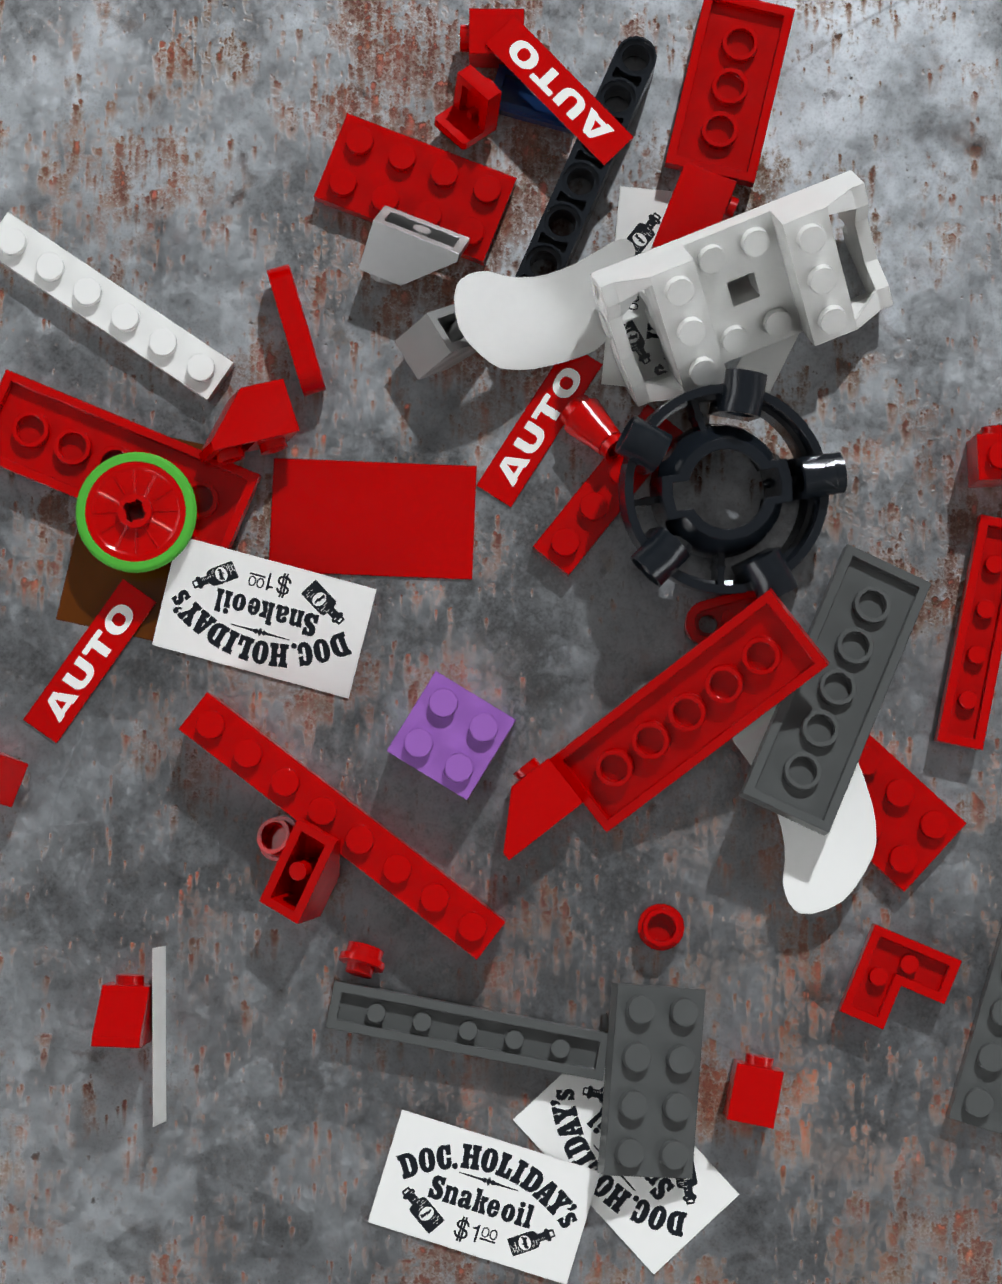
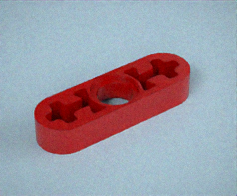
M286 264L269 269L267 274L304 397L325 391V382L290 265Z

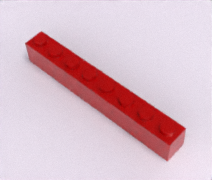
M207 692L180 726L179 730L295 820L302 817L340 840V855L476 960L505 924L506 920L215 695Z

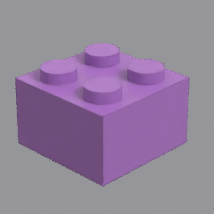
M435 671L387 749V752L468 801L516 723V719Z

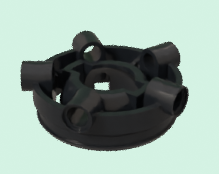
M726 369L723 384L704 386L680 394L657 408L646 420L634 415L621 433L614 452L624 457L619 475L618 497L625 529L637 549L630 559L638 570L656 586L661 587L669 579L680 586L698 592L736 594L754 591L757 598L770 588L780 597L798 586L791 571L806 557L815 544L826 518L829 495L841 494L846 491L847 470L840 452L823 453L815 435L801 416L789 405L765 392L766 374L745 369ZM699 403H710L708 415L747 422L761 417L780 434L789 447L793 458L776 460L766 444L743 428L729 424L705 425ZM686 407L692 429L685 431L672 440L673 436L658 428V426L669 416ZM670 446L674 451L666 460L662 461ZM720 449L734 450L748 456L755 469L760 471L763 481L764 498L760 501L757 514L743 526L734 529L714 527L705 522L694 509L677 511L673 498V483L689 481L697 463L706 455ZM635 471L641 475L652 473L649 483L650 497L647 496L634 500L633 484ZM800 500L795 524L781 549L779 547L766 548L731 566L736 578L724 580L725 558L745 553L760 544L778 520L782 504ZM651 505L654 518L659 527L650 528L644 534L635 507ZM675 535L688 542L687 546L684 547ZM690 554L712 558L710 566L711 580L689 575L678 568L690 557Z

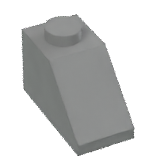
M385 205L372 222L358 269L369 273L371 278L377 282L402 286L456 263L468 247L470 238Z
M454 304L426 313L395 340L407 364L418 380L445 371L477 352L459 330Z

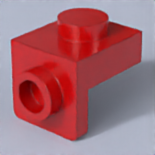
M470 64L457 73L453 105L435 117V127L460 149L465 150L497 129L502 91L498 89L490 78L483 76Z

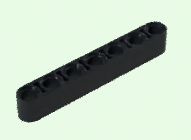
M639 36L628 37L620 43L595 97L628 132L652 81L657 59L656 49L653 44L646 38ZM630 56H638L646 62L647 66L642 70L633 71L628 69L623 61ZM611 97H622L627 101L629 107L624 111L614 112L607 108L605 102ZM578 138L576 139L515 277L536 276L532 272L531 266L536 261L542 259L552 262L556 267V271L570 265L619 152L603 165ZM575 178H584L591 183L593 188L590 192L579 195L573 193L569 189L568 184ZM556 219H567L573 224L574 230L567 236H558L549 228L550 224Z

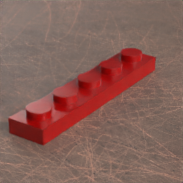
M984 514L979 515L977 518L934 738L935 742L979 751L983 750L1002 654V518Z

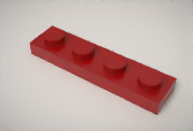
M647 404L638 417L646 420L655 410ZM667 419L658 426V428L673 436L672 440L683 433ZM669 446V448H668L667 453L665 454V456H666V455L668 454V452L672 449L670 446ZM621 455L612 460L604 458L533 546L536 552L568 577L620 513L618 484L620 469L624 459ZM635 471L634 495L652 473L641 475Z

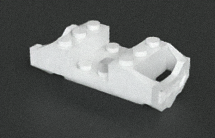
M847 171L590 273L592 291L597 306L601 310L598 312L602 327L607 337L611 338L609 344L628 393L638 407L650 402L671 400L680 394L700 387L724 383L726 371L724 363L803 332L814 346L820 345L859 329L879 311L894 305L889 284L877 259L868 222L869 200L865 184L853 171ZM838 213L839 218L845 224L842 229L845 244L866 293L852 299L849 297L829 215ZM637 293L640 294V297L647 305L644 310L648 323L659 337L669 369L668 372L644 381L634 358L620 309L622 301Z

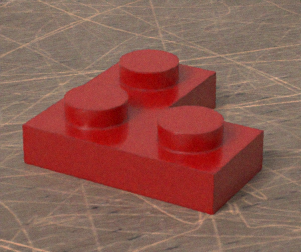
M872 923L837 1010L884 1029L901 986L945 1004L962 961Z

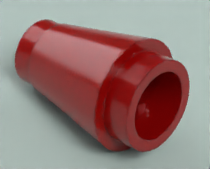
M587 395L577 396L570 401L561 414V421L565 425V432L602 455L606 460L616 458L619 454L615 453L614 450L621 433L600 401L596 398H589Z

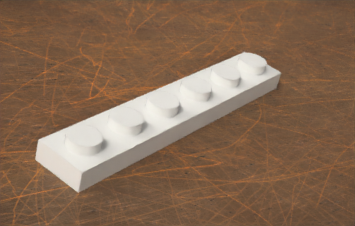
M7 212L0 222L1 264L210 403L234 369V362L11 213Z

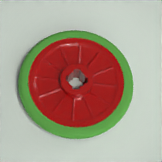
M145 452L119 454L98 465L84 481L76 502V524L84 545L100 562L124 572L140 573L152 571L174 560L190 541L197 519L195 494L185 475L170 461ZM142 503L145 516L142 519L139 518L131 522L129 512H127L128 508Z

